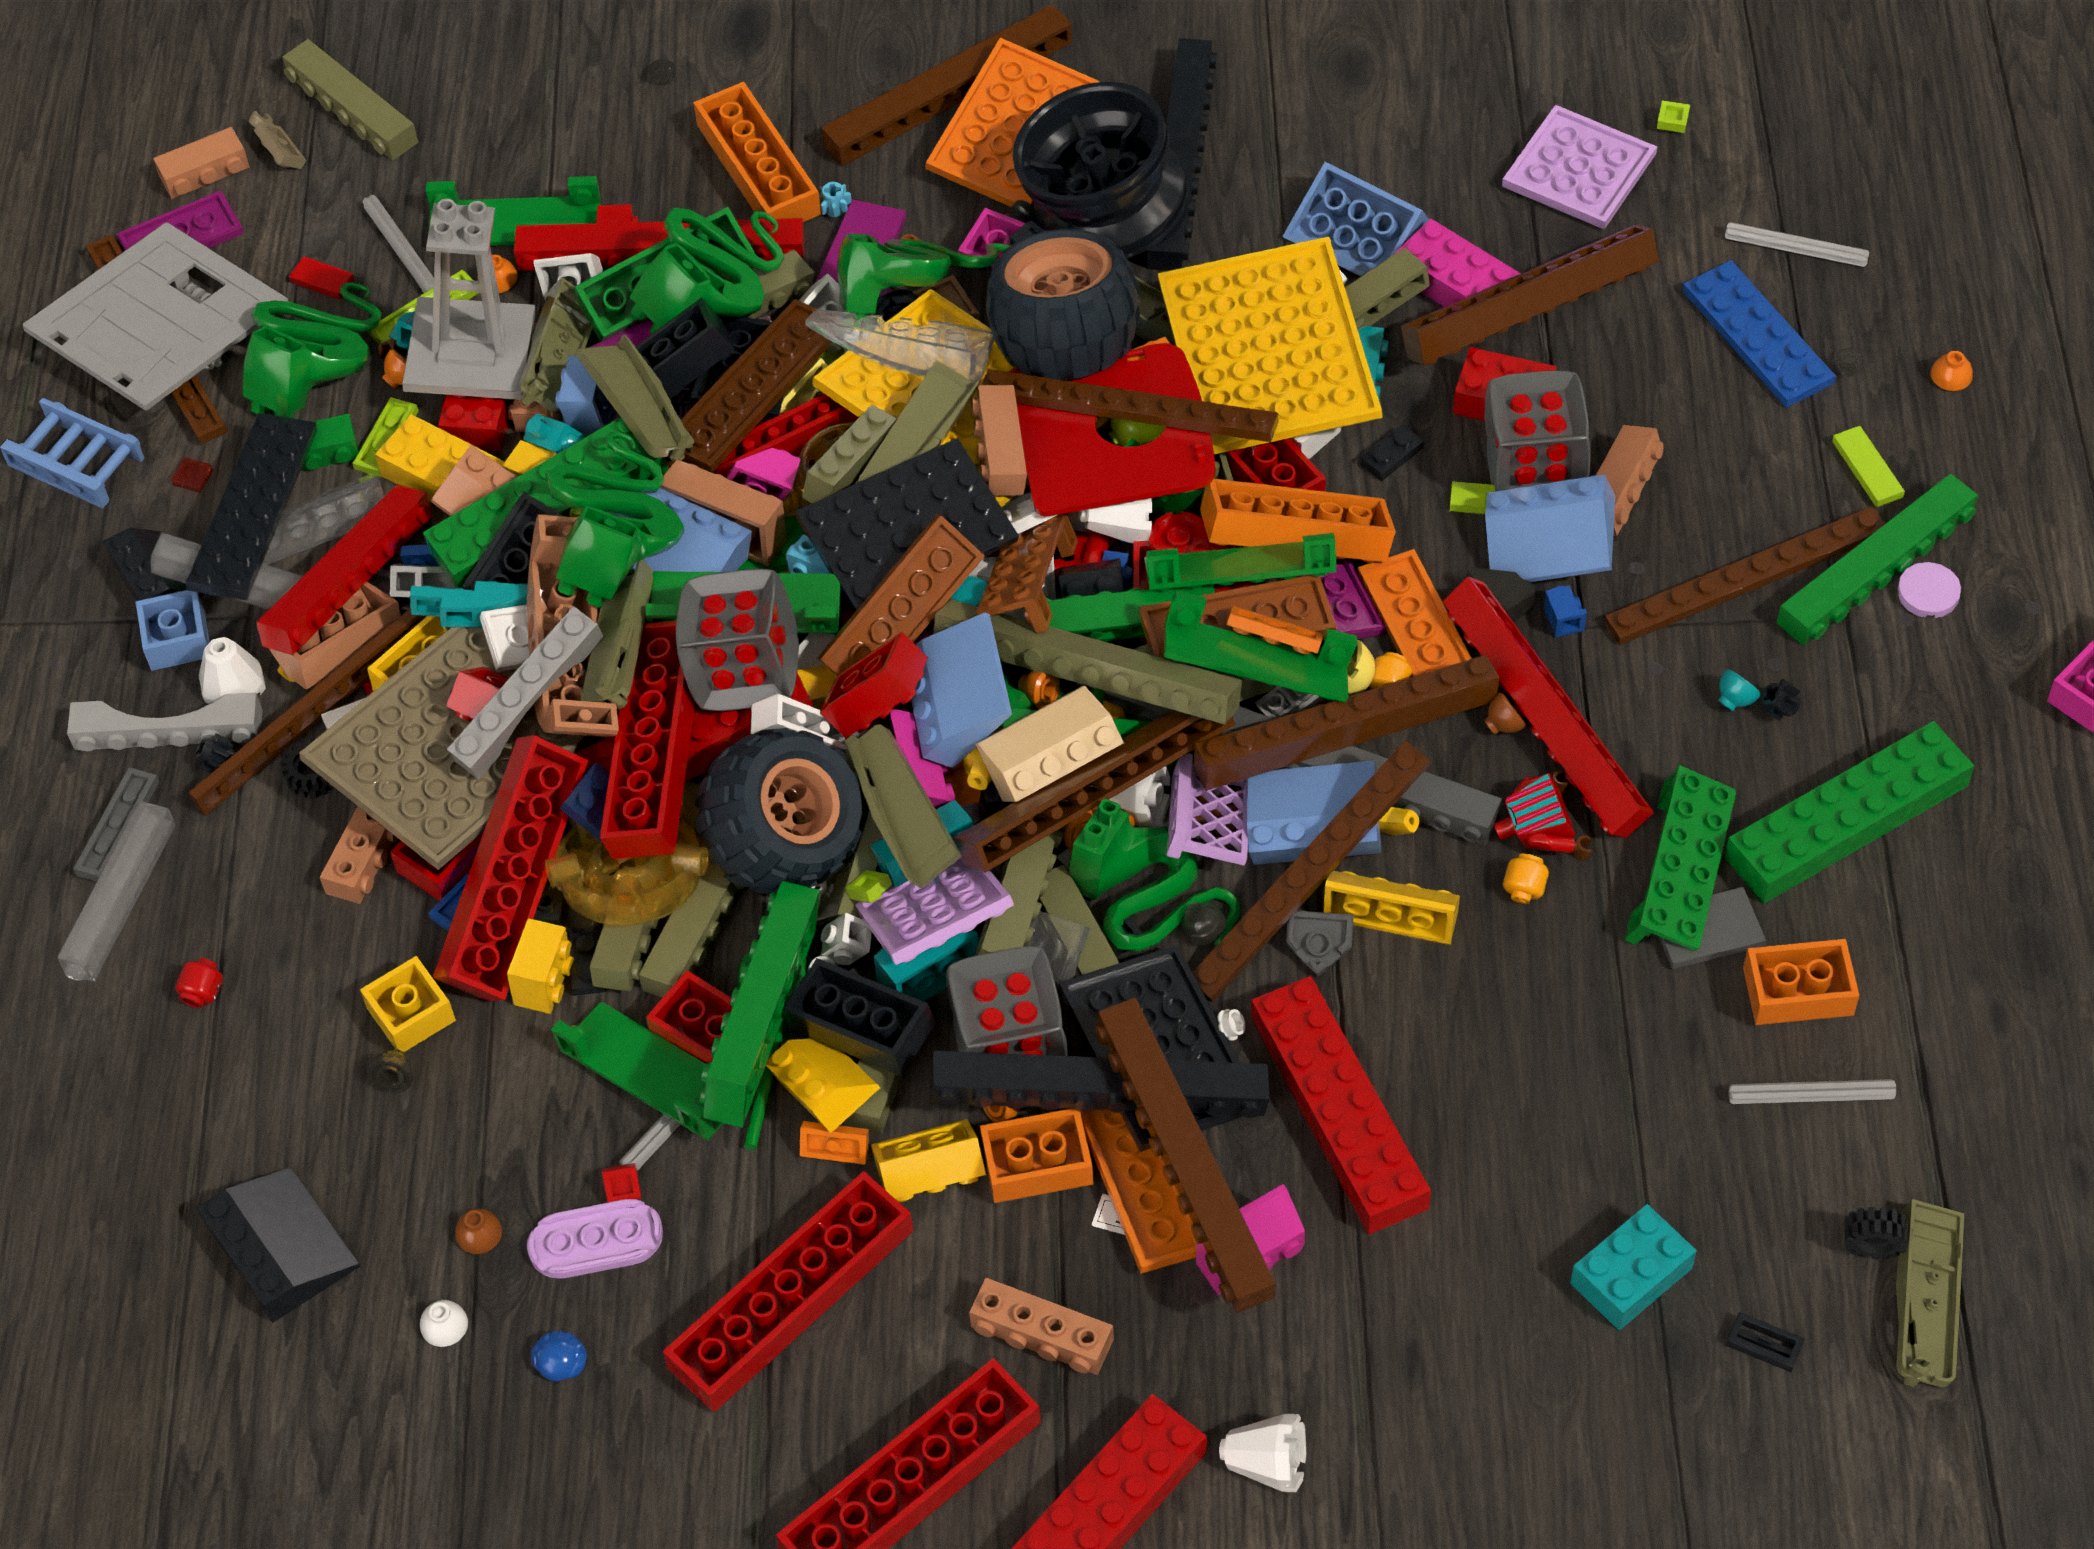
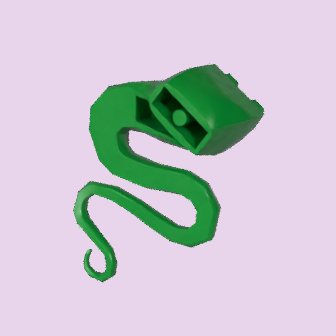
M671 208L664 220V229L672 244L665 246L644 270L630 295V298L635 302L631 313L641 321L650 319L654 323L650 328V334L652 335L701 297L718 316L742 318L761 310L765 293L759 276L749 266L764 273L779 269L784 259L782 249L759 224L758 219L763 218L774 226L771 234H774L778 229L777 221L764 211H754L750 218L752 228L772 253L773 260L765 261L736 243L704 216L689 209ZM681 223H687L700 229L723 249L696 238L686 231Z
M846 234L840 245L837 262L840 288L839 303L845 309L844 320L849 323V327L867 328L868 314L876 313L877 300L882 289L905 286H934L947 275L950 264L966 268L992 266L999 259L998 251L1004 252L1011 245L990 243L985 245L986 255L972 256L926 241L890 239L882 245L871 235Z
M354 282L342 284L340 287V294L345 300L371 316L367 320L344 318L293 302L272 300L256 304L251 316L254 323L260 329L252 332L244 360L243 396L251 400L252 412L267 414L273 410L276 416L294 418L295 412L305 408L307 396L313 386L362 371L368 361L370 350L365 341L356 332H369L377 328L382 313L377 306L349 293L348 290L353 289L366 292L364 295L365 299L370 293L368 287ZM273 315H289L306 321L286 320L274 317Z
M610 432L605 436L607 446L622 458L646 469L652 474L653 480H635L577 465H557L546 471V481L551 496L571 509L582 511L567 535L556 574V579H559L558 591L568 596L574 595L577 587L589 591L586 601L588 604L598 608L602 606L606 599L612 600L619 586L636 562L668 551L679 542L684 534V525L677 513L659 499L639 493L657 492L664 483L662 470L653 460L618 445L614 439L625 440L631 444L632 450L635 449V442L631 436L620 432ZM565 479H576L615 490L574 488L566 483Z
M1106 798L1103 799L1073 843L1069 870L1081 895L1096 900L1106 890L1155 863L1168 865L1170 872L1155 882L1122 896L1105 911L1102 932L1118 949L1141 951L1159 943L1200 905L1213 899H1219L1227 903L1230 913L1214 941L1216 947L1240 918L1241 909L1240 902L1230 890L1219 886L1193 894L1150 931L1139 935L1125 934L1122 925L1129 916L1159 906L1189 889L1198 877L1197 854L1185 851L1181 852L1179 859L1167 856L1168 827H1132L1129 821V813L1121 810L1120 804Z

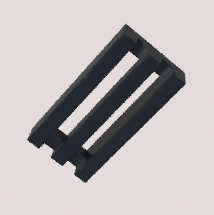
M1739 1312L1725 1346L1792 1373L1805 1338ZM1741 1325L1794 1346L1793 1350L1773 1342L1772 1339L1762 1335L1758 1336L1740 1327Z

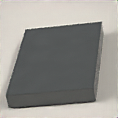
M1744 887L1712 894L1700 948L1697 951H1692L1659 937L1672 970L1744 952L1748 948L1764 947L1766 944L1765 936Z

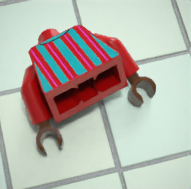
M1555 771L1552 777L1549 773L1543 776L1526 777L1512 795L1506 798L1505 803L1510 817L1494 823L1495 830L1501 841L1517 834L1522 844L1528 849L1563 853L1573 852L1574 856L1579 860L1590 858L1593 850L1584 849L1583 847L1590 845L1591 838L1587 835L1580 836L1577 841H1574L1572 838L1576 836L1562 798V795L1568 792L1570 783L1569 781L1563 782L1565 774L1562 771Z

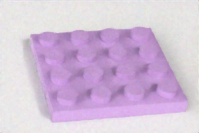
M1555 105L1504 176L1502 187L1605 229L1655 157L1657 146Z
M960 857L922 889L907 881L896 888L894 885L890 886L882 893L881 898L872 903L860 901L855 906L861 918L895 965L915 959L919 953L929 948L943 945L947 939L959 933L971 931L977 924L988 918L1002 915L1006 909L1014 906L1010 894L990 870L985 873L964 866L963 860Z

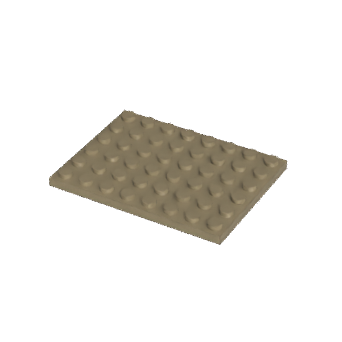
M482 626L450 628L299 752L300 760L437 870L443 867L485 830L517 738L535 735L575 753L593 737L545 733L538 723L533 704L514 729L500 756L479 780L457 764L447 749L471 722L457 717L455 710L446 707L459 671L482 666L496 672ZM517 669L497 673L510 678Z

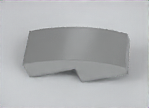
M1276 686L1255 702V705L1265 716L1277 719L1310 709L1325 698Z

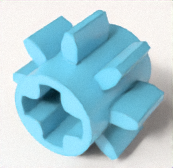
M829 182L819 187L822 215L827 214L830 217H838L847 212V204H850L852 199L851 193L846 192L845 184Z

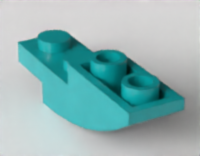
M476 581L474 591L461 588L449 589L411 585V615L440 617L441 627L482 626L479 616L483 611L527 605L528 584Z

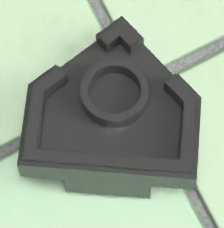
M1296 911L1288 920L1286 945L1317 978L1351 950L1354 915Z

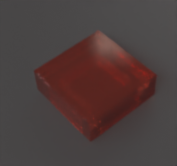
M184 457L171 480L174 486L201 493L213 472L211 464Z

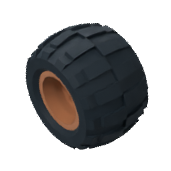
M1079 229L1049 230L1028 236L1011 245L1002 252L1003 256L995 261L988 280L986 302L988 322L999 350L1011 366L1018 367L1020 372L1058 380L1083 378L1114 365L1131 348L1130 343L1134 339L1135 330L1138 329L1140 316L1138 283L1128 259H1125L1123 251L1117 249L1116 243L1109 238Z
M788 728L761 730L739 739L733 745L723 750L707 769L708 774L699 785L694 804L699 808V814L695 817L694 821L697 837H702L707 849L704 851V854L710 863L718 865L725 872L723 877L740 887L750 886L751 891L764 894L777 893L783 881L811 888L823 883L837 873L843 866V861L848 860L854 852L862 834L859 827L866 818V802L861 801L859 790L862 786L857 772L853 773L846 763L847 757L837 746H827L824 744L823 737L804 730L796 733L795 730H788ZM784 794L789 798L790 803L785 800ZM792 815L797 818L796 824L792 820Z

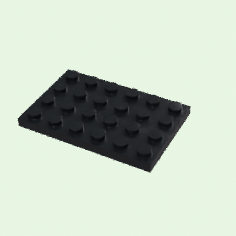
M958 438L796 510L795 515L829 573L835 574L839 580L840 591L854 613L937 514L943 516L985 556L1018 542L1019 538L1015 528Z
M1178 945L1059 983L1058 991L1092 1057L1108 1058V1054L1111 1053L1107 1044L1101 1045L1096 1035L1095 1026L1098 1025V1012L1136 997L1166 1060L1240 1063L1226 1035L1219 1030V1022ZM1135 1111L1120 1112L1139 1151L1142 1152L1150 1149L1149 1138H1151V1135L1147 1128L1142 1129L1140 1127ZM1192 1113L1201 1131L1243 1117L1242 1115L1215 1117L1209 1114Z

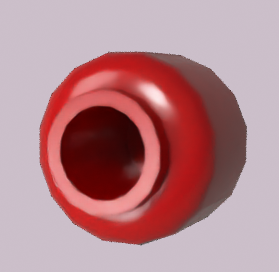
M199 958L198 962H186L175 985V990L180 995L178 999L195 1008H203L204 1005L212 1004L223 982V975L216 969L217 964L206 958Z

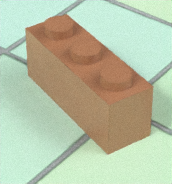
M232 127L153 158L159 177L171 199L250 168L245 150Z

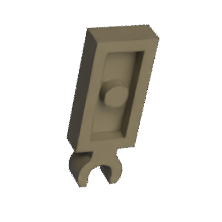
M253 111L249 122L255 127L254 132L260 138L261 144L273 155L274 161L283 168L293 167L302 169L307 160L281 126L274 125L272 123L273 119L269 114L265 113L261 117L257 111Z

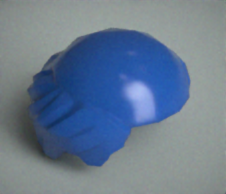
M556 1330L552 1333H546L536 1341L531 1351V1361L534 1368L544 1378L550 1381H562L567 1378H575L581 1374L586 1366L587 1351L577 1336L571 1332Z

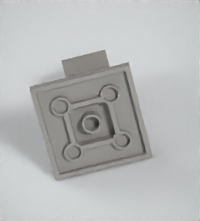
M442 199L433 205L426 251L435 252L434 298H417L402 383L403 392L517 400L522 398L523 391L519 386V382L528 361L535 320V305L500 302L490 248L495 207H486L485 203L481 201H473L469 205H456L451 199ZM450 253L475 255L479 280L470 281L451 278ZM450 291H475L481 294L482 301L450 299Z

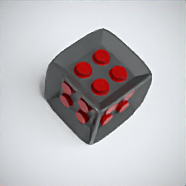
M1558 370L1517 373L1499 376L1488 382L1485 396V430L1487 435L1489 473L1491 484L1495 486V492L1589 477L1591 456L1588 438L1589 420L1582 383L1577 373Z
M746 569L707 574L688 580L682 588L676 620V643L680 666L696 704L703 710L729 711L752 708V704L776 694L790 698L796 683L799 642L793 609L780 576L774 570Z
M1042 947L1011 948L968 957L949 965L946 971L947 993L953 1012L954 1032L959 1052L1068 1056L1057 989L1049 960Z

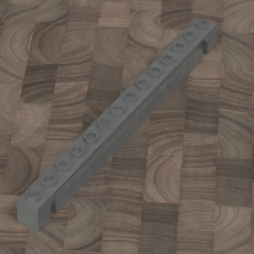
M1077 683V689L1081 686H1086L1090 691L1089 686ZM1105 691L1104 700L1122 707L1125 718L1131 720L1153 722L1172 710ZM1239 706L1238 710L1233 714L1235 725L1216 737L1271 721L1274 718ZM1349 746L1275 770L1375 760L1377 772L1388 758ZM1424 771L1392 807L1413 810L1418 815L1419 822L1430 825L1441 832H1450L1461 836L1469 842H1478L1486 845L1494 829V823L1497 822L1500 816L1502 798Z

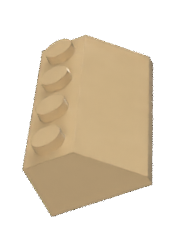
M1081 686L979 741L975 745L1002 801L1017 802L1120 746L1124 742L1110 713L1086 686Z

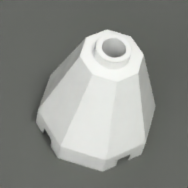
M1148 498L1079 511L1080 522H1085V527L1089 530L1132 544L1134 541H1148L1152 527V521H1148L1149 513H1152V499Z
M222 637L211 640L205 647L199 680L202 696L206 704L209 705L225 694H258L260 692L261 695L266 687L260 661L236 642Z
M1163 767L1109 800L1120 804L1121 810L1133 816L1135 825L1138 827L1162 825L1170 802V794H1164V785L1170 786V775L1167 767Z
M1283 1414L1230 1430L1226 1435V1439H1221L1219 1447L1220 1459L1225 1460L1227 1468L1231 1471L1282 1492H1297L1304 1476V1472H1297V1468L1300 1462L1305 1463L1306 1461L1305 1425L1303 1422H1299L1301 1420L1299 1414Z

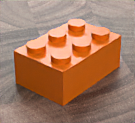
M1846 939L1747 949L1743 971L1755 1025L1854 1016L1859 1000V992Z
M1066 1109L980 1126L982 1148L994 1203L1093 1185L1092 1162L1080 1111Z

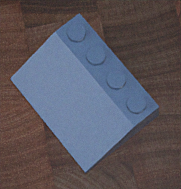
M1324 162L1282 237L1296 244L1329 236L1338 266L1362 277L1367 271L1372 270L1387 260L1389 256L1395 254L1405 242L1429 221V218L1423 210Z
M1605 474L1487 493L1485 520L1490 577L1493 588L1612 570L1615 494Z
M659 488L657 492H639L662 501L678 514L684 525V534L676 545L668 551L644 559L653 571H736L748 559L751 530L664 489ZM637 562L630 570L629 574L632 575L635 573Z
M985 612L924 638L916 644L928 657L923 668L924 675L917 682L915 687L916 694L911 699L922 755L925 759L952 768L976 748V743L987 738L1012 715L990 614Z
M1375 760L1272 770L1249 777L1247 832L1248 851L1253 864L1295 861L1376 773ZM1379 821L1347 856L1381 853Z

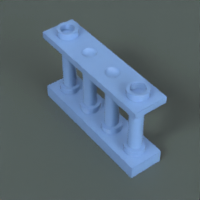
M42 398L39 403L44 412L45 419L24 443L19 444L7 439L1 445L0 449L7 465L103 509L109 502L104 483L127 456L139 462L144 460L139 440L129 433L123 434L69 410L60 402H51ZM55 424L68 429L48 454L41 455L33 451ZM79 435L91 440L71 465H63L57 462ZM103 445L115 450L95 476L81 473Z

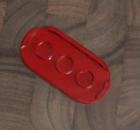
M1181 511L1180 514L1172 515L1171 512L1157 518L1152 524L1148 540L1150 551L1178 548L1179 554L1244 547L1229 544L1220 546L1209 542L1203 519L1193 513ZM1240 581L1227 586L1214 584L1215 593L1253 586L1255 582Z

